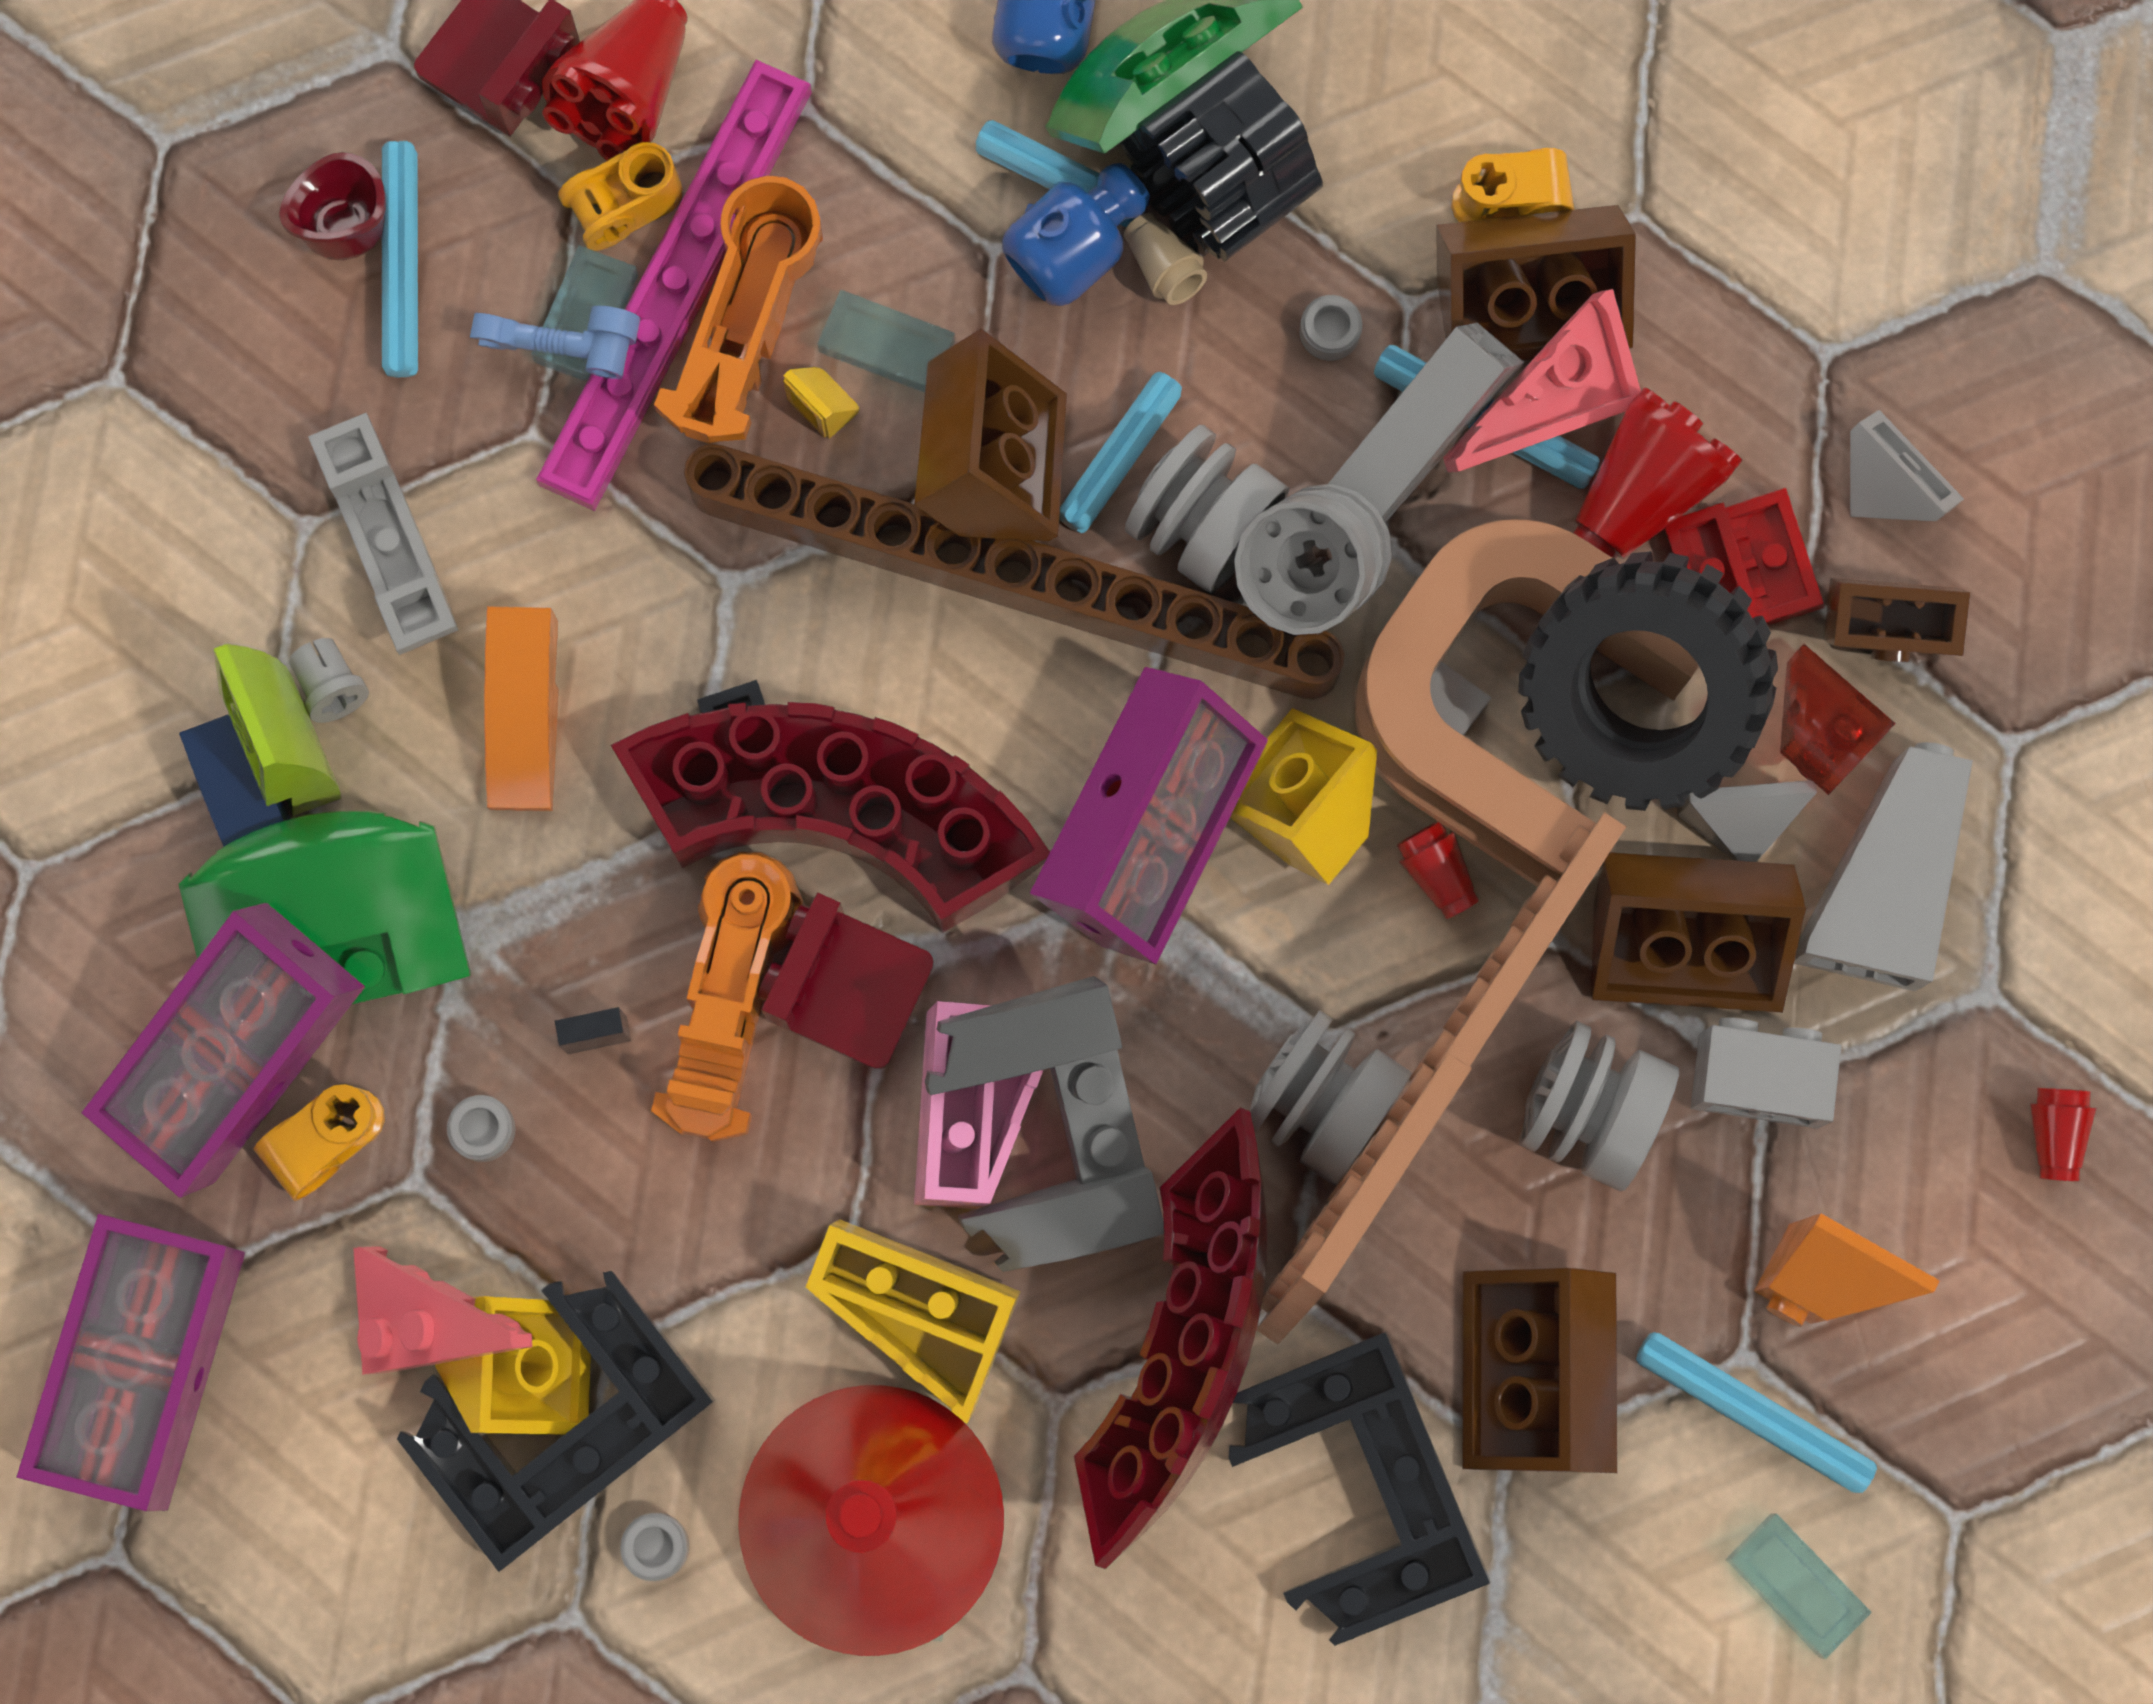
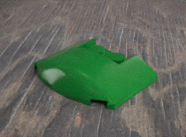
M1165 0L1157 3L1120 25L1086 56L1063 88L1045 128L1051 137L1106 153L1140 128L1138 123L1237 51L1242 53L1301 10L1303 6L1299 0Z
M348 810L295 817L258 829L229 843L210 857L193 876L192 872L189 873L178 884L197 958L234 910L268 903L365 986L352 1004L400 993L404 995L471 976L435 825L421 820L418 827L397 818L385 816L386 813Z

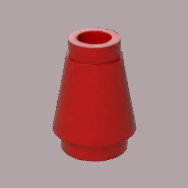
M1436 821L1396 845L1403 856V859L1399 861L1401 866L1435 906L1442 911L1446 919L1458 915L1479 902L1454 831L1448 833L1444 825Z
M2037 1087L2036 1103H2030L2037 1160L2038 1165H2040V1179L2080 1181V1169L2083 1166L2097 1109L2096 1107H2090L2091 1091Z

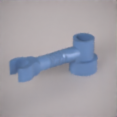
M610 306L591 307L587 331L584 330V333L521 324L515 320L491 314L475 313L470 338L479 339V346L491 349L516 350L519 348L587 359L585 370L588 373L603 378L622 379L629 345L636 344L641 318L624 309Z

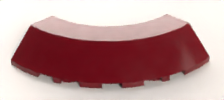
M787 702V705L767 704L746 706V703L728 704V708L691 716L689 713L668 719L648 726L611 744L617 758L682 868L724 850L751 844L784 842L825 847L851 855L874 866L894 879L914 896L930 914L941 932L944 933L1000 900L1040 868L1050 854V850L1027 818L1001 790L995 789L971 769L969 763L956 755L953 757L933 743L920 738L919 734L896 723L877 717L871 719L859 714L835 710L833 706L816 703Z
M1242 1107L1159 1187L1164 1219L1163 1261L1173 1264L1172 1276L1167 1286L1166 1301L1156 1302L1149 1329L1139 1354L1147 1361L1141 1369L1137 1387L1132 1396L1129 1397L1120 1393L1104 1421L1091 1438L1073 1456L1095 1566L1107 1569L1169 1509L1188 1485L1224 1424L1250 1357L1258 1327L1265 1287L1267 1217L1258 1146L1251 1112Z

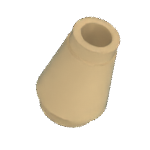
M1142 214L1126 227L1124 238L1129 243V247L1156 298H1164L1168 304L1178 305L1193 297L1202 288L1207 279V272L1203 268V257L1163 223L1158 221L1153 214Z

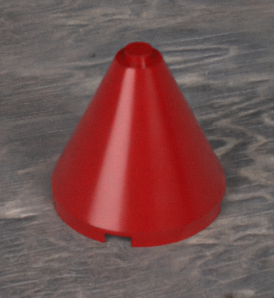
M886 1385L846 1387L814 1398L796 1409L770 1433L761 1445L748 1470L741 1492L738 1517L740 1547L749 1577L759 1596L770 1611L793 1632L811 1643L843 1654L857 1656L896 1654L914 1649L945 1633L971 1610L984 1592L993 1575L1002 1547L1004 1533L1002 1491L993 1463L983 1444L974 1432L947 1407L920 1393L900 1387Z

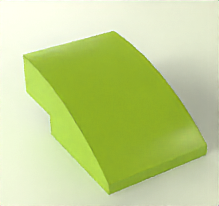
M224 644L213 648L219 693L266 806L286 800L292 815L295 816L341 799L339 786L288 668L277 658L253 648Z

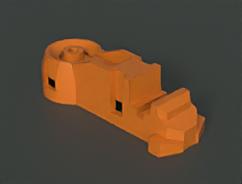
M766 175L748 180L730 194L723 206L720 221L726 250L723 263L676 391L660 388L654 403L656 412L680 433H684L686 437L708 444L719 441L746 439L752 422L750 416L743 412L747 404L746 397L748 392H751V390L759 392L762 383L759 369L761 357L771 358L783 325L794 283L814 265L816 249L819 243L823 241L821 220L816 202L803 186L786 177ZM733 214H735L736 217H735V219H734V221H733L732 228H731V231H730L731 219H732ZM787 227L792 231V233L795 236V245L791 257H789V254L792 249L793 240L791 232L787 229ZM709 337H711L712 341L708 349L707 342L709 340Z
M738 852L722 858L704 877L706 884L698 904V912L705 932L695 961L686 998L693 1011L689 1026L680 1024L677 1035L681 1041L678 1053L679 1060L677 1068L674 1070L673 1078L669 1079L667 1093L655 1092L651 1109L653 1114L679 1134L710 1139L711 1142L748 1134L752 1115L749 1112L737 1109L763 1003V1000L758 998V992L768 969L772 965L774 954L790 943L785 937L790 925L789 920L792 914L793 901V916L798 907L803 904L793 874L780 860L762 852ZM742 879H756L762 882L768 888V891L770 893V904L763 929L762 925L768 900L767 894L765 892V889L759 883L755 881L745 880L737 883L732 888L728 897V902L725 914L722 918L720 930L718 932L719 919L722 915L726 896L730 887L733 886L737 881H740ZM744 1020H745V1021H746V1023H745V1028H744L743 1036H742V1038H741L740 1036H741V1032H742V1028H743V1024H744Z

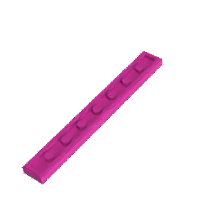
M755 60L625 310L638 315L641 320L636 344L629 345L622 379H609L593 374L590 375L536 478L540 487L592 511L596 510L720 271L726 254L720 221L722 209L727 198L734 190L748 180L770 174L812 93L810 83L759 60ZM733 214L732 219H731L730 231H731V228H732L733 221H734V219H735V217H736L735 214Z

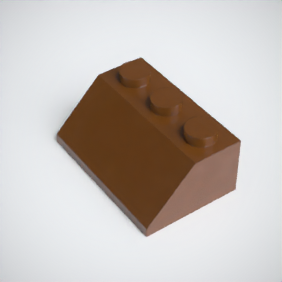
M1619 205L1436 225L1437 285L1446 339L1456 327L1478 323L1521 360L1534 359L1592 294L1613 289L1628 346L1633 348L1636 233Z
M982 328L929 360L927 364L914 505L958 536L1051 541L1058 537L1067 393Z
M1610 852L1600 867L1594 900L1591 971L1592 1000L1783 1013L1806 912V905L1795 865Z
M1578 1268L1463 1271L1462 1469L1617 1473L1616 1273Z

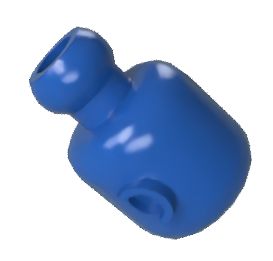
M997 0L992 31V44L995 52L1005 63L1031 72L1038 70L1039 73L1046 74L1071 72L1079 66L1086 56L1096 0Z
M1114 163L1106 166L1098 175L1096 186L1088 193L1076 184L1059 182L1035 204L1029 203L1025 212L1005 231L1002 239L1003 253L1017 275L1039 298L1052 306L1068 305L1078 299L1118 262L1123 252V238L1117 226L1125 219L1140 216L1149 205L1150 194L1140 179L1123 163Z

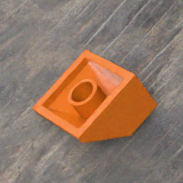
M1820 1213L1789 1224L1754 1292L1770 1300L1766 1307L1770 1313L1787 1323L1802 1327L1805 1321L1810 1324L1828 1321L1934 1293L1940 1280Z

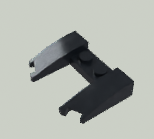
M613 1271L603 1272L606 1287L565 1295L563 1282L560 1281L548 1284L541 1290L619 1392L521 1470L516 1472L485 1433L470 1432L448 1389L436 1374L425 1380L420 1390L421 1393L434 1400L417 1435L400 1431L397 1437L398 1442L498 1572L517 1559L715 1401L693 1370Z
M1387 1331L1237 1392L1233 1403L1248 1405L1245 1446L1229 1445L1228 1458L1232 1467L1349 1419L1355 1430L1400 1543L1283 1592L1286 1602L1296 1611L1308 1599L1339 1627L1329 1638V1641L1334 1646L1490 1584L1487 1569L1467 1521L1462 1515Z

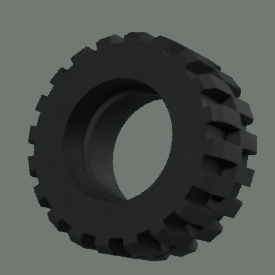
M1651 551L1631 553L1625 563L1619 564L1618 561L1611 558L1596 564L1589 575L1586 577L1579 575L1565 587L1538 622L1539 625L1529 638L1522 657L1527 661V664L1519 673L1518 693L1528 697L1527 703L1521 710L1526 729L1534 730L1538 728L1541 733L1534 747L1545 762L1555 757L1563 765L1562 770L1558 774L1562 780L1572 788L1578 780L1583 781L1593 787L1590 798L1604 804H1608L1612 795L1626 798V809L1646 811L1651 799H1660L1661 807L1666 810L1684 806L1688 795L1692 792L1700 799L1718 790L1723 777L1732 778L1745 764L1750 751L1757 744L1773 707L1777 690L1773 685V680L1778 671L1776 651L1767 649L1766 646L1771 632L1764 617H1751L1747 609L1752 599L1740 586L1730 593L1718 584L1724 575L1721 571L1708 564L1702 573L1688 569V556L1669 553L1664 562H1653ZM1625 631L1653 632L1675 641L1694 658L1703 673L1708 691L1704 709L1694 721L1672 729H1647L1623 720L1607 707L1595 688L1591 675V658L1597 646L1606 637Z

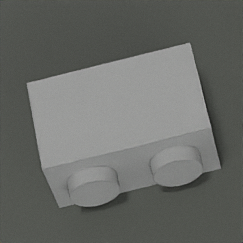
M1720 1018L1719 1026L1712 1025L1699 1034L1690 1109L1815 1129L1833 1122L1841 1054L1840 1044L1822 1042L1821 1032L1805 1028H1784L1783 1036L1758 1032L1759 1023L1740 1018Z

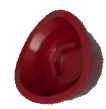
M345 152L327 155L304 170L287 190L279 211L281 224L289 234L302 239L313 252L324 258L344 261L360 257L371 250L382 236L386 211L385 187L376 168L361 156Z

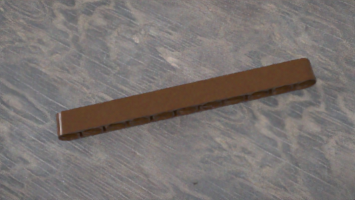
M708 444L700 446L690 454L685 462L684 475L693 503L700 511L709 516L1303 699L1314 700L1324 697L1333 690L1344 665L1345 654L1342 644L1333 634L1323 631L1315 634L1293 635L1268 626L1249 607L1032 540L958 536L912 503L723 445ZM717 470L731 475L730 481L722 489L711 491L700 487L701 480L709 472ZM772 489H783L791 495L788 502L777 509H767L759 504V500L764 493ZM831 507H842L851 514L847 522L835 528L820 524L818 518L823 511ZM891 525H900L911 533L904 543L897 546H887L881 543L877 536L881 530ZM950 543L961 544L970 551L966 560L955 565L940 561L936 555L943 546ZM1011 561L1024 564L1030 571L1028 577L1018 583H1007L1000 579L996 572L1004 563ZM1079 580L1089 588L1090 593L1083 600L1071 602L1061 598L1056 589L1064 581ZM1138 598L1149 607L1150 612L1143 619L1136 621L1128 620L1118 613L1116 606L1124 599ZM1194 616L1204 620L1210 632L1202 638L1190 639L1178 631L1176 624L1182 618ZM1245 635H1257L1267 642L1270 651L1262 657H1248L1239 650L1236 641ZM1306 653H1316L1328 662L1330 671L1318 677L1310 676L1300 669L1297 658Z

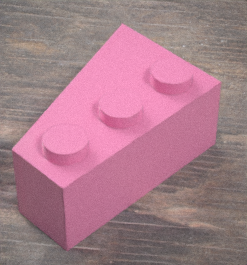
M937 1001L927 1011L914 1205L979 1209L991 1203L1021 1128V1121L1033 1091L1037 1088L1043 1070L935 1095H930L927 1092L925 1086L927 1071L945 1073L953 1036L939 1033L936 1030L938 1021L989 1007L990 1005Z

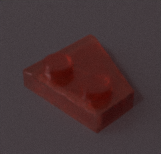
M1803 644L1786 664L1780 753L1796 766L1802 776L1813 781L1827 795H1830L1896 723L1807 645Z

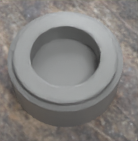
M1337 295L1321 296L1313 300L1303 312L1299 328L1301 342L1305 349L1316 358L1327 361L1342 359L1348 356L1359 342L1362 332V318L1357 307L1348 299Z
M475 1095L462 1100L452 1110L447 1123V1135L453 1148L462 1156L476 1162H488L499 1158L510 1148L515 1137L516 1128L512 1113L503 1103L490 1096Z
M663 1513L645 1514L635 1519L626 1528L621 1539V1557L626 1568L634 1576L646 1581H660L673 1576L683 1567L689 1554V1538L682 1524L672 1516Z

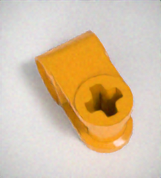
M642 142L633 145L628 150L595 168L576 174L562 185L558 192V197L566 208H572L585 231L583 241L586 247L591 251H599L618 244L630 233L672 212L682 199L683 187L671 155L665 148L656 143ZM660 172L664 174L662 181L654 187L641 188L637 186L640 179L648 173ZM594 204L598 205L600 211L602 212L601 214H597L593 208Z
M1540 148L1528 152L1485 153L1473 157L1466 163L1461 173L1460 184H1458L1452 195L1451 209L1454 217L1459 222L1574 210L1566 153L1556 148ZM1485 169L1483 176H1479L1481 170ZM1484 208H1488L1486 214L1482 215Z
M347 1084L333 1085L324 1090L298 1113L271 1129L256 1143L253 1150L293 1201H298L327 1182L340 1169L341 1165L378 1136L385 1122L384 1107L379 1098L370 1091ZM344 1102L360 1106L353 1114L354 1119L358 1123L355 1128L338 1125L345 1117L344 1112L340 1108Z

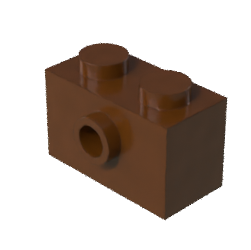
M1830 578L1824 640L1833 646L1872 649L1871 659L1882 661L1909 662L1910 652L1963 656L1970 592L1957 587Z

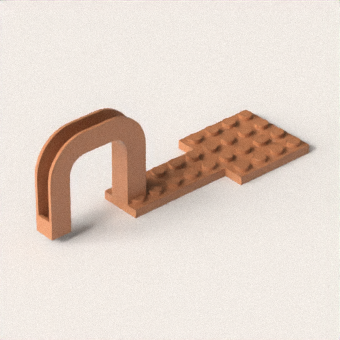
M1500 520L1471 528L1449 541L1430 561L1377 638L1359 676L1355 694L1357 732L1360 738L1371 742L1377 749L1375 770L1381 778L1408 802L1537 888L1524 903L1509 926L1510 930L1499 946H1496L1477 974L1476 978L1478 979L1466 996H1463L1444 1024V1030L1433 1046L1428 1049L1409 1078L1411 1082L1407 1084L1398 1099L1395 1100L1364 1146L1363 1152H1360L1329 1195L1327 1200L1330 1202L1328 1205H1325L1316 1220H1313L1292 1253L1295 1255L1288 1261L1281 1273H1278L1263 1295L1261 1309L1267 1312V1314L1258 1326L1257 1331L1277 1345L1326 1293L1471 1071L1470 1065L1626 828L1625 825L1605 812L1596 823L1499 760L1451 728L1440 717L1431 698L1430 682L1433 673L1467 624L1479 611L1493 604L1517 603L1530 607L1544 616L1565 587L1579 575L1586 577L1596 564L1612 558L1584 539L1560 527L1532 520ZM1625 631L1606 637L1595 649L1673 701L1699 667L1694 658L1682 646L1663 635L1653 632Z

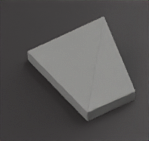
M1880 410L1860 421L1850 431V517L1938 521L1964 500Z
M1816 780L1722 787L1702 799L1696 797L1692 792L1688 795L1684 806L1677 807V815L1732 860L1757 862L1817 793Z

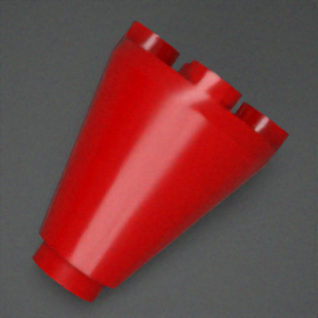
M634 0L558 58L542 79L543 96L547 102L542 110L545 121L556 131L563 134L573 133L586 144L596 148L606 161L623 153L633 145L642 142L651 143L657 133L685 39V25L687 24L688 16L683 6L677 0Z
M1644 387L1639 395H1636L1629 404L1575 520L1578 527L1573 534L1584 539L1615 560L1617 557L1625 559L1725 484L1743 460L1721 441L1713 438L1709 443L1699 434L1698 431L1703 426V422L1686 407L1676 401L1669 405L1656 393Z

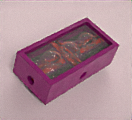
M1144 667L1030 894L1101 947L1156 965L1268 739L1201 680Z
M268 903L234 910L81 1113L179 1198L210 1186L224 1172L365 986Z
M98 1214L16 1478L143 1511H168L246 1252Z

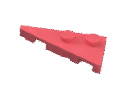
M1613 289L1592 294L1443 457L1447 473L1471 468L1626 412L1629 404L1636 395H1639L1641 389Z
M381 1246L353 1248L359 1320L357 1341L361 1352L363 1375L384 1374L532 1347L531 1333L523 1331L518 1322L503 1314H487L474 1306L475 1298L444 1281H433L428 1273L415 1265L397 1264L386 1257L388 1250Z

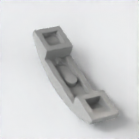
M361 414L308 436L329 489L337 500L376 595L374 596L398 654H404L458 631L456 621L428 550L368 414Z

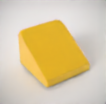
M819 367L790 369L783 375L787 400L824 438L828 437L830 439L860 411L858 404L826 371Z

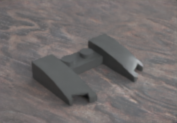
M1092 976L938 1021L936 1030L939 1033L953 1036L945 1073L927 1071L925 1086L930 1095L1004 1080L1048 1068L1051 1070L1077 1179L958 1215L960 1225L971 1237L984 1229L1005 1254L994 1261L1002 1272L1073 1259L1164 1234V1221L1153 1174L1144 1165L1117 1049L1122 1048V1043L1107 984Z

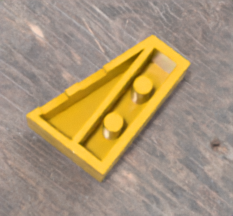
M840 1219L829 1225L805 1287L864 1338L875 1344L901 1366L902 1370L917 1383H921L966 1424L975 1411L1021 1292Z

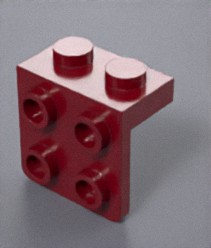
M461 0L416 58L414 69L422 81L511 137L523 119L529 116L538 105L543 94L542 79L554 62L577 45L580 39L571 10L555 0H548L540 12L521 0Z
M817 892L811 906L808 907L801 904L791 920L785 939L793 942L783 965L773 962L763 979L758 992V998L765 1001L762 1012L768 1022L868 1067L883 1069L889 1064L933 970V957L922 948L844 914L841 902Z

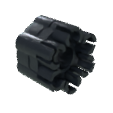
M1240 51L1232 54L1138 123L1140 128L1120 142L1125 154L1134 163L1131 165V171L1146 187L1150 194V199L1176 179L1179 180L1151 202L1152 207L1162 216L1167 215L1193 194H1196L1170 214L1168 221L1179 238H1183L1202 223L1203 226L1192 233L1193 238L1186 242V244L1202 257L1210 253L1217 259L1221 258L1223 262H1226L1323 187L1322 177L1317 169L1314 154L1308 142V135L1302 121L1265 77L1260 74L1252 61Z

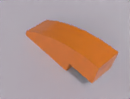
M487 606L484 733L487 808L489 810L553 811L559 688L555 683L558 620L552 608Z

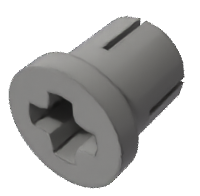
M320 638L313 641L319 656H317L309 642L298 648L290 656L289 665L307 697L305 708L311 720L317 723H326L345 717L358 709L366 701L369 690L360 676L352 674L334 640L331 638Z

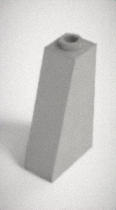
M1478 323L1456 327L1328 484H1335L1358 492L1378 509L1384 523H1386L1511 380L1524 362Z
M1929 742L1917 743L1915 747L1910 746L1893 760L1800 936L1794 964L1911 991H1917L1933 982L1973 760L1953 756L1954 750L1952 748Z

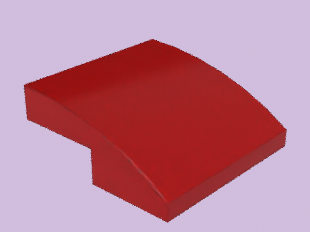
M1786 488L1725 507L1724 502L1683 515L1665 528L1673 553L1689 557L1688 569L1702 573L1708 564L1724 573L1718 584L1731 593L1736 587L1740 586L1748 594L1752 602L1747 611L1752 618L1763 616L1767 625L1825 608Z

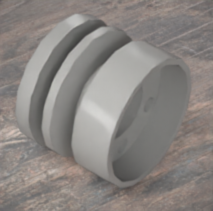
M1198 425L1177 446L1170 449L1153 468L1138 493L1137 502L1125 523V532L1138 541L1143 540L1158 526L1150 543V550L1156 555L1164 554L1181 538L1184 539L1187 544L1181 554L1177 570L1207 593L1214 594L1236 572L1234 559L1242 533L1258 514L1285 499L1290 488L1258 464H1251L1236 476L1233 481L1226 476L1235 458L1236 448L1229 443H1224L1208 458L1215 443L1216 433L1205 425Z
M1335 484L1307 486L1258 514L1242 533L1234 559L1237 587L1249 609L1268 626L1293 635L1321 633L1344 621L1355 610L1367 603L1385 582L1392 559L1390 534L1378 509L1358 492ZM1314 546H1317L1318 549L1329 548L1332 559L1328 561L1325 557L1315 558L1312 548Z
M1319 1010L1310 1022L1293 1035L1291 1034L1255 1087L1250 1112L1255 1132L1258 1131L1272 1109L1286 1117L1270 1141L1277 1147L1286 1142L1299 1127L1310 1133L1311 1135L1302 1152L1300 1163L1336 1186L1371 1138L1406 1085L1412 1072L1378 1049L1370 1053L1355 1069L1344 1061L1353 1043L1355 1033L1346 1029L1332 1051H1327L1317 1042L1333 1018Z
M1576 1020L1570 1026L1563 1039L1554 1049L1550 1050L1534 1080L1525 1103V1118L1519 1137V1145L1534 1152L1540 1147L1550 1129H1556L1549 1150L1550 1160L1557 1163L1562 1161L1576 1141H1582L1586 1143L1582 1159V1174L1622 1192L1626 1190L1636 1176L1659 1132L1676 1089L1679 1068L1639 1049L1627 1060L1621 1071L1617 1072L1611 1069L1615 1054V1038L1607 1034L1600 1039L1590 1057H1584L1591 1037V1027Z

